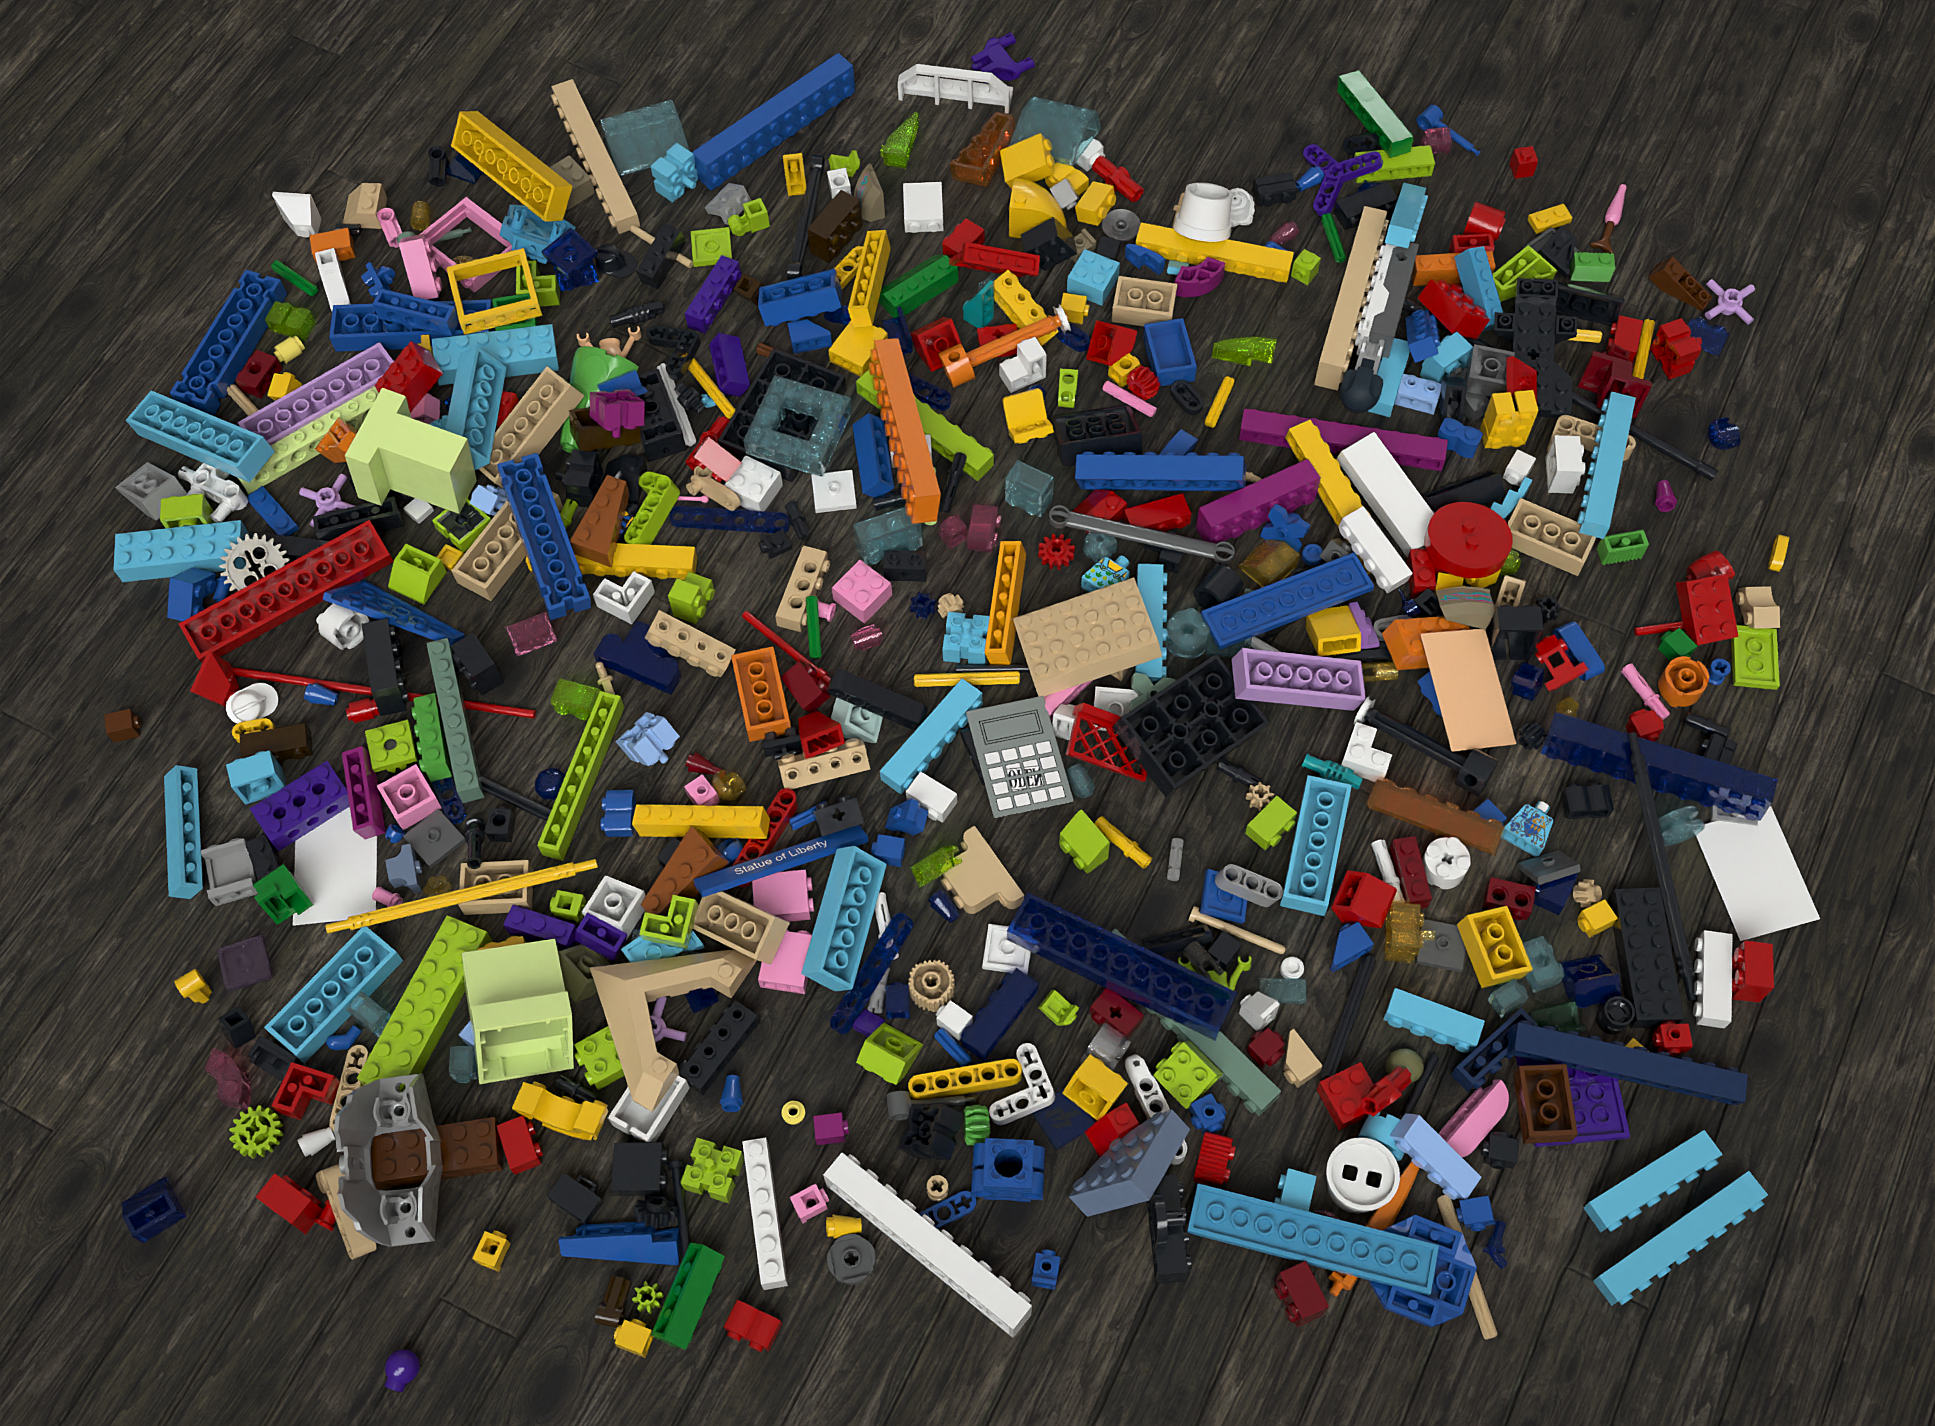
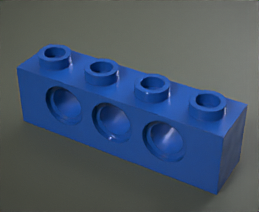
M381 288L373 302V307L379 319L448 336H453L459 324L456 309L451 305Z

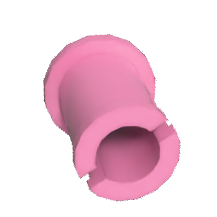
M377 887L372 894L373 900L387 907L399 905L403 902L400 894H393L382 887Z

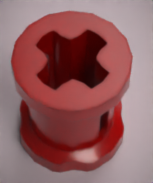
M326 1200V1206L319 1217L315 1218L313 1222L329 1231H333L336 1219L329 1200Z

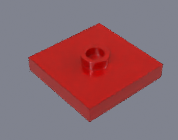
M1511 356L1506 360L1507 392H1511L1514 400V392L1533 390L1537 403V370Z

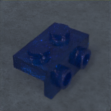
M1696 317V319L1691 318L1688 324L1691 330L1690 337H1700L1702 339V350L1719 356L1729 335L1726 332L1727 329L1720 325L1710 326L1707 324L1708 321Z

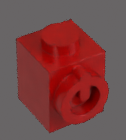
M1646 709L1638 710L1631 714L1625 726L1628 734L1637 733L1639 744L1646 741L1647 743H1652L1658 740L1664 729L1663 720L1660 716H1657L1655 710L1648 711Z

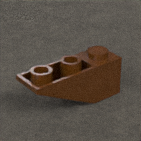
M1673 256L1658 263L1648 277L1661 291L1700 311L1705 309L1712 298Z

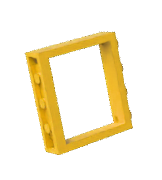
M524 248L446 267L459 322L464 335L542 316ZM522 265L531 299L468 315L464 314L457 281Z

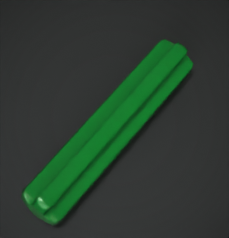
M1323 214L1321 220L1335 261L1337 263L1345 262L1346 254L1332 214Z
M275 260L271 264L273 271L308 295L315 296L319 290L316 285L279 260Z
M807 596L806 613L810 658L816 659L822 656L818 598L816 596Z

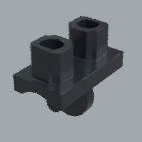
M796 727L784 730L786 738L777 739L776 732L765 733L763 742L765 756H774L775 760H778L787 754H794L795 756L796 751L803 750Z

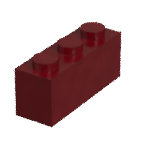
M1416 836L1394 839L1389 851L1395 874L1400 879L1399 885L1405 899L1403 903L1405 911L1425 909L1429 906L1432 897Z

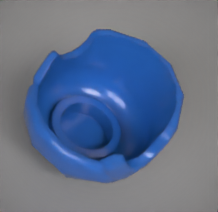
M730 838L716 846L729 862L726 866L734 864L743 849V845L738 838H735L737 841Z

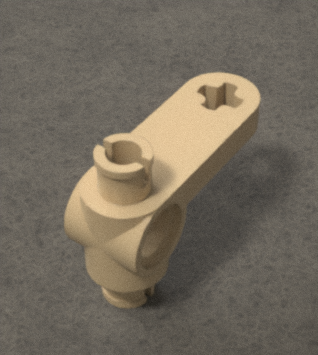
M697 466L694 469V475L691 476L692 482L686 485L689 493L696 495L700 491L730 511H734L740 506L739 497L732 490L711 476L713 472L706 467L703 470Z

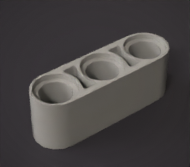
M1234 864L1225 866L1215 876V883L1218 888L1263 907L1271 906L1283 895V889L1276 881ZM1225 874L1230 876L1231 881L1227 879ZM1246 882L1251 885L1252 889L1248 888Z

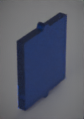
M459 152L451 160L452 163L447 169V175L472 184H476L480 176L484 174V172Z

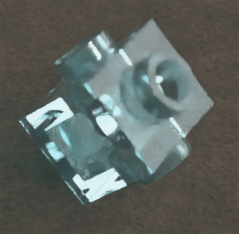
M1090 532L1085 537L1084 553L1088 558L1091 557L1094 563H1097L1104 557L1110 558L1116 552L1117 541L1112 536Z

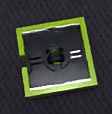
M467 498L460 513L445 509L432 521L435 528L444 537L450 538L452 544L464 553L489 524L491 518L482 510L470 504V500Z

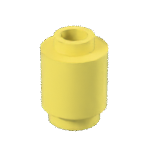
M294 336L274 347L276 351L273 353L280 363L284 361L287 364L301 355L305 347L299 338Z

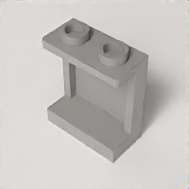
M244 838L232 839L228 843L211 845L207 849L201 850V856L206 862L210 890H207L208 899L215 906L258 894L253 887V884L258 882L257 875L245 846L247 841Z

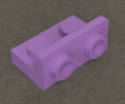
M1358 602L1349 603V609L1361 632V649L1379 647L1380 642L1370 618L1365 617V612L1360 609Z

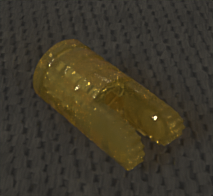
M1394 661L1392 663H1361L1362 670L1373 668L1374 675L1363 676V682H1378L1379 680L1397 681L1398 670Z

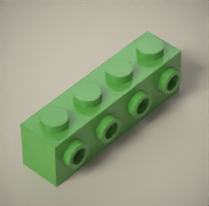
M432 693L414 698L415 707L411 709L414 720H417L414 729L416 736L420 739L417 742V749L419 754H422V759L419 760L421 771L427 773L430 782L452 777L448 746L436 694Z

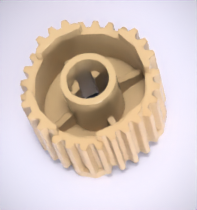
M929 960L928 963L924 961V964L919 963V965H915V968H912L908 983L912 1001H915V1005L918 1004L919 1008L923 1007V1010L927 1008L928 1011L937 1012L942 1005H947L948 1001L954 997V975L949 970V966H945V962L941 963L940 960L931 962ZM932 983H935L936 986L929 987L928 984L932 985Z

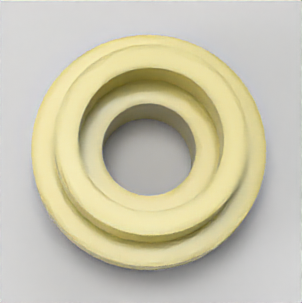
M790 1101L783 1106L782 1117L788 1124H798L805 1117V1108L798 1101ZM791 1109L798 1110L797 1114L793 1116L789 1114V1111Z

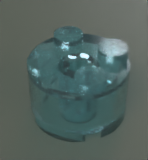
M1188 608L1175 613L1169 619L1166 646L1174 656L1194 659L1205 651L1210 629L1201 617V613L1193 608Z

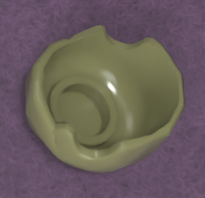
M1408 1048L1393 1051L1385 1061L1387 1074L1391 1073L1398 1066L1407 1068L1412 1074L1411 1083L1419 1080L1424 1072L1423 1060L1417 1052Z

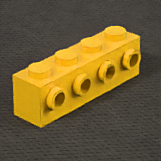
M1007 270L993 281L995 302L1014 324H1017L1018 329L1047 317L1044 314L1043 308L1032 299L1030 292L1021 286L1015 274ZM1058 329L1056 332L1053 331L1037 339L1041 347L1059 332Z

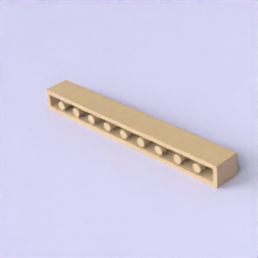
M573 79L551 86L554 106L558 105L557 111L560 119L564 118V127L567 132H571L569 135L573 146L577 145L578 147L576 148L579 159L583 158V167L586 173L590 172L591 174L589 177L592 180L593 186L596 185L597 187L595 189L599 200H603L602 207L605 214H610L608 219L612 228L616 227L620 234L629 231L632 225L640 227L637 212Z

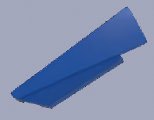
M645 1221L587 1224L576 1228L575 1235L561 1236L558 1240L560 1253L565 1257L678 1265L680 1252L679 1229L672 1228L655 1231V1227H645Z

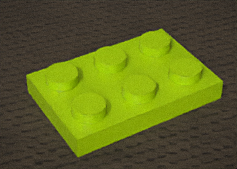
M1737 625L1739 637L1731 638L1733 686L1777 690L1780 686L1777 629L1750 628L1749 626Z

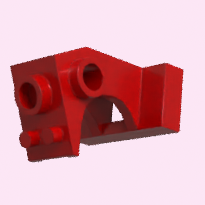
M1555 634L1543 638L1536 645L1538 650L1535 653L1541 664L1545 663L1554 677V679L1545 683L1550 692L1590 670L1585 662L1577 666L1573 665L1565 652L1569 649L1563 638L1558 639ZM1559 651L1565 663L1554 668L1549 657Z

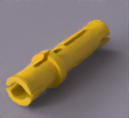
M1103 816L1096 820L1094 823L1107 839L1120 848L1127 858L1133 859L1143 869L1150 864L1152 857L1138 847L1139 844L1136 841L1132 842Z

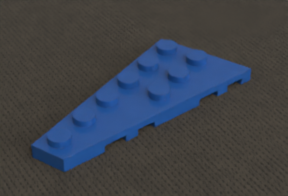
M366 580L324 592L323 600L377 620L387 618L391 625L435 641L448 638L450 644L453 645L465 638L464 633Z

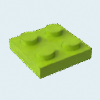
M729 227L691 231L694 267L716 265L721 255L732 259Z

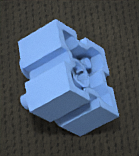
M646 712L634 723L635 726L631 730H627L615 741L630 760L640 761L641 764L650 766L658 760L661 763L667 762L669 758L663 752V749L668 750L672 748L680 736L664 717L658 715L655 717L654 714Z

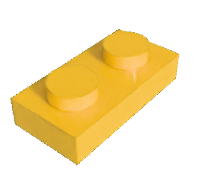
M1563 203L1530 214L1527 220L1535 233L1538 234L1548 230L1550 227L1556 228L1571 223L1572 216Z

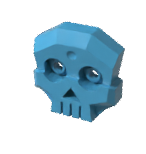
M510 205L499 235L512 244V251L524 248L527 258L529 256L532 260L537 259L538 262L546 264L550 257L566 258L576 227L565 219L562 221L545 222L525 205Z

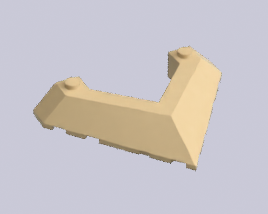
M733 949L590 968L632 1100L653 1113L679 1075L677 1064L657 1052L648 1002L657 1000L656 998L670 995L673 997L689 993L690 990L711 987L732 998L756 963L755 959Z

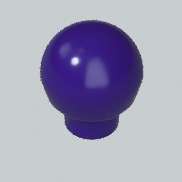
M400 1349L393 1352L387 1358L385 1373L388 1378L384 1385L385 1387L403 1392L406 1384L415 1379L420 1370V1362L414 1352Z

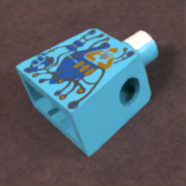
M1538 801L1534 808L1525 804L1505 826L1500 837L1535 857L1539 856L1546 844L1554 821L1546 815L1550 809L1549 805L1542 801Z

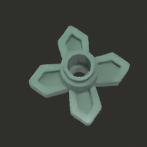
M1134 673L1131 677V688L1139 696L1129 703V712L1176 680L1163 677L1153 685L1146 674Z

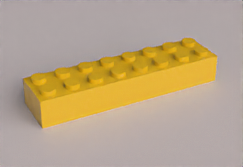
M478 111L460 112L451 147L543 221H562L572 185Z

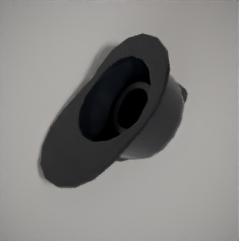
M604 244L595 248L592 266L597 272L623 278L635 272L637 261L632 254L619 250L615 245Z

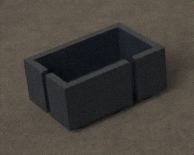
M1503 605L1496 608L1486 631L1493 660H1506L1504 639H1508L1510 660L1530 659L1544 630L1541 607H1533L1532 605L1511 607L1510 605Z

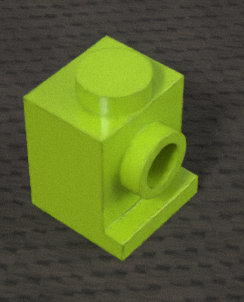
M557 890L556 896L551 899L550 910L554 917L581 923L583 918L582 911L587 902L584 895Z

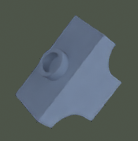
M411 844L402 845L399 855L385 860L388 879L394 888L406 886L411 889L413 894L422 892L420 873H423L421 862L417 860L416 851Z

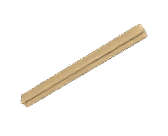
M1447 1195L1438 1197L1437 1203L1445 1227L1463 1234L1450 1197ZM1475 1272L1469 1297L1484 1339H1491L1497 1336V1331L1480 1281Z

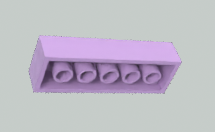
M1242 648L1232 658L1236 699L1352 711L1366 700L1361 661Z

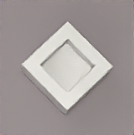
M416 498L403 508L405 513L418 524L434 511L429 503Z

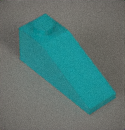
M992 280L964 303L962 308L963 320L977 328H983L994 318V282Z

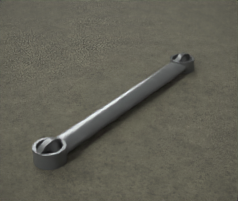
M1062 505L1054 506L1049 512V522L1055 528L1072 527L1212 558L1218 564L1226 565L1230 563L1235 553L1234 547L1228 542L1222 541L1216 544L1071 512ZM1052 515L1063 516L1066 520L1064 522H1056L1053 520ZM1216 552H1227L1231 556L1227 559H1222Z

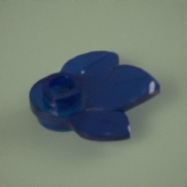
M1399 588L1398 592L1402 597L1403 609L1408 617L1420 618L1418 614L1421 611L1413 598L1407 600Z

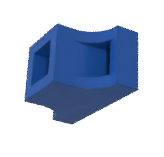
M911 798L890 808L885 828L892 832L901 831L912 836L924 831L928 811L918 805L919 801Z

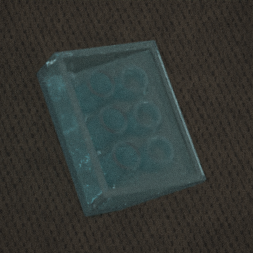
M1032 96L1022 110L1009 146L1041 133L1045 139H1049L1051 142L1052 150L1050 152L1054 161L1073 166L1101 129L1098 113L1095 110Z
M673 100L600 120L607 146L619 176L651 168L650 166L660 157L664 158L667 155L666 152L676 143L690 151Z

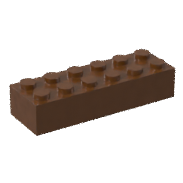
M495 1117L436 1126L441 1139V1161L443 1166L441 1180L503 1170L502 1143L496 1127L500 1123ZM422 1128L380 1134L373 1137L371 1164L372 1177L377 1190L423 1183L429 1170H427L425 1142L427 1135Z

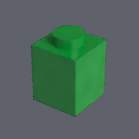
M1678 628L1674 632L1668 631L1661 637L1660 640L1662 642L1658 650L1671 662L1677 657H1690L1697 645Z

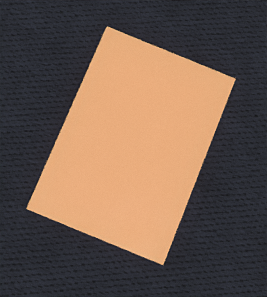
M1473 629L1421 634L1451 751L1516 744L1486 630Z

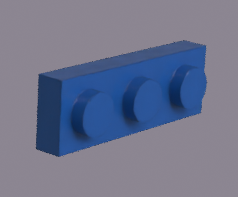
M263 486L247 496L249 504L276 535L290 536L299 529L297 524Z

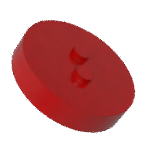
M1456 502L1443 506L1433 514L1425 533L1424 542L1428 555L1441 569L1458 577L1477 579L1493 575L1505 565L1512 548L1513 537L1509 525L1492 509L1471 502Z

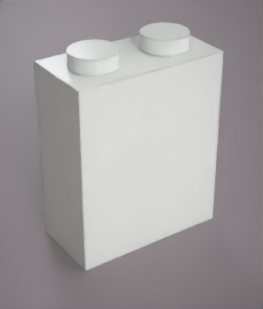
M942 182L903 183L905 232L943 231Z

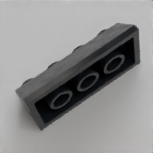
M1558 281L1556 314L1578 317V319L1611 326L1613 322L1616 323L1625 302L1623 296Z

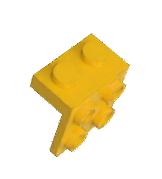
M1039 388L1003 398L1009 436L1015 443H1026L1029 439L1036 437L1044 438L1048 434L1054 433L1053 425L1047 419L1043 394Z

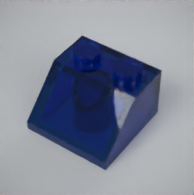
M1601 954L1557 963L1567 997L1576 1008H1585L1596 1003H1606L1615 996L1621 997L1620 974Z

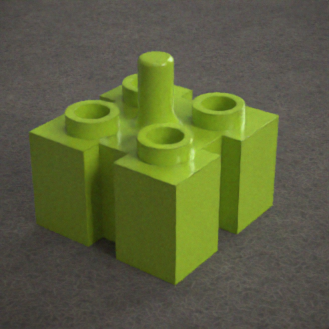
M697 1138L691 1153L694 1164L693 1166H686L681 1185L684 1190L700 1195L703 1194L704 1190H707L711 1198L729 1203L735 1188L732 1176H739L745 1159L742 1151L726 1146L723 1147L722 1151H719L715 1143Z

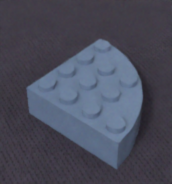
M1172 1109L1163 1113L1157 1112L1151 1119L1130 1131L1122 1139H1115L1110 1144V1149L1094 1163L1083 1177L1074 1183V1190L1069 1198L1087 1217L1149 1201L1190 1129Z

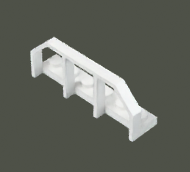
M916 64L899 75L898 97L899 100H903L904 94L935 97V105H939L940 98L968 101V109H972L973 102L1005 106V113L1009 114L1013 87L1007 86L995 75L988 72ZM917 74L929 75L934 77L918 76ZM940 77L954 78V79H963V80H968V81L943 79V78H940ZM973 81L987 82V83H989V84L976 83V82H973Z

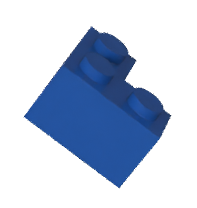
M190 568L170 577L167 617L184 621L203 611V598L213 594L216 589V573Z

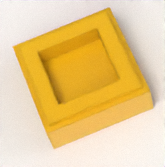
M445 544L436 558L441 559L444 567L452 571L464 553Z

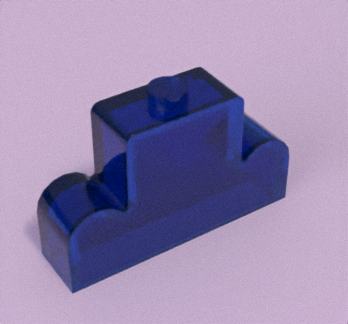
M637 621L623 642L619 635L613 633L602 638L593 653L596 662H602L609 669L672 695L681 679L679 665L675 659L670 658L671 654L666 649L653 646L645 639L650 628L649 625Z

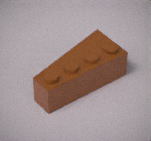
M609 475L606 476L570 540L575 555L612 568L613 555L616 552L617 539L621 532V523L625 516L630 496L626 481Z
M691 826L646 895L641 906L647 913L667 917L673 895L693 899L699 893L694 886V879L722 870L729 862L703 832Z

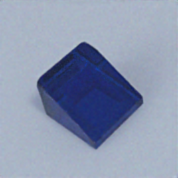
M712 987L690 990L689 993H685L693 1013L699 1012L719 1001Z

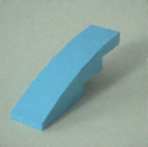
M1524 477L1518 492L1509 489L1502 505L1494 502L1491 509L1507 522L1512 516L1520 498L1524 499L1532 479Z

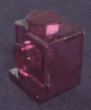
M1449 127L1426 129L1425 137H1422V146L1430 145L1432 153L1445 152V154H1449L1452 145Z
M958 515L951 516L942 522L938 535L951 549L967 539V526Z

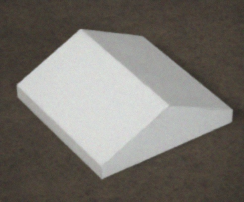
M1096 687L1094 707L1122 717L1129 712V703L1137 698L1138 694L1134 690ZM1102 727L1098 729L1100 731H1107L1105 728Z

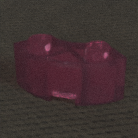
M213 1048L204 1070L217 1080V1098L227 1106L248 1110L251 1088L244 1070L226 1053Z

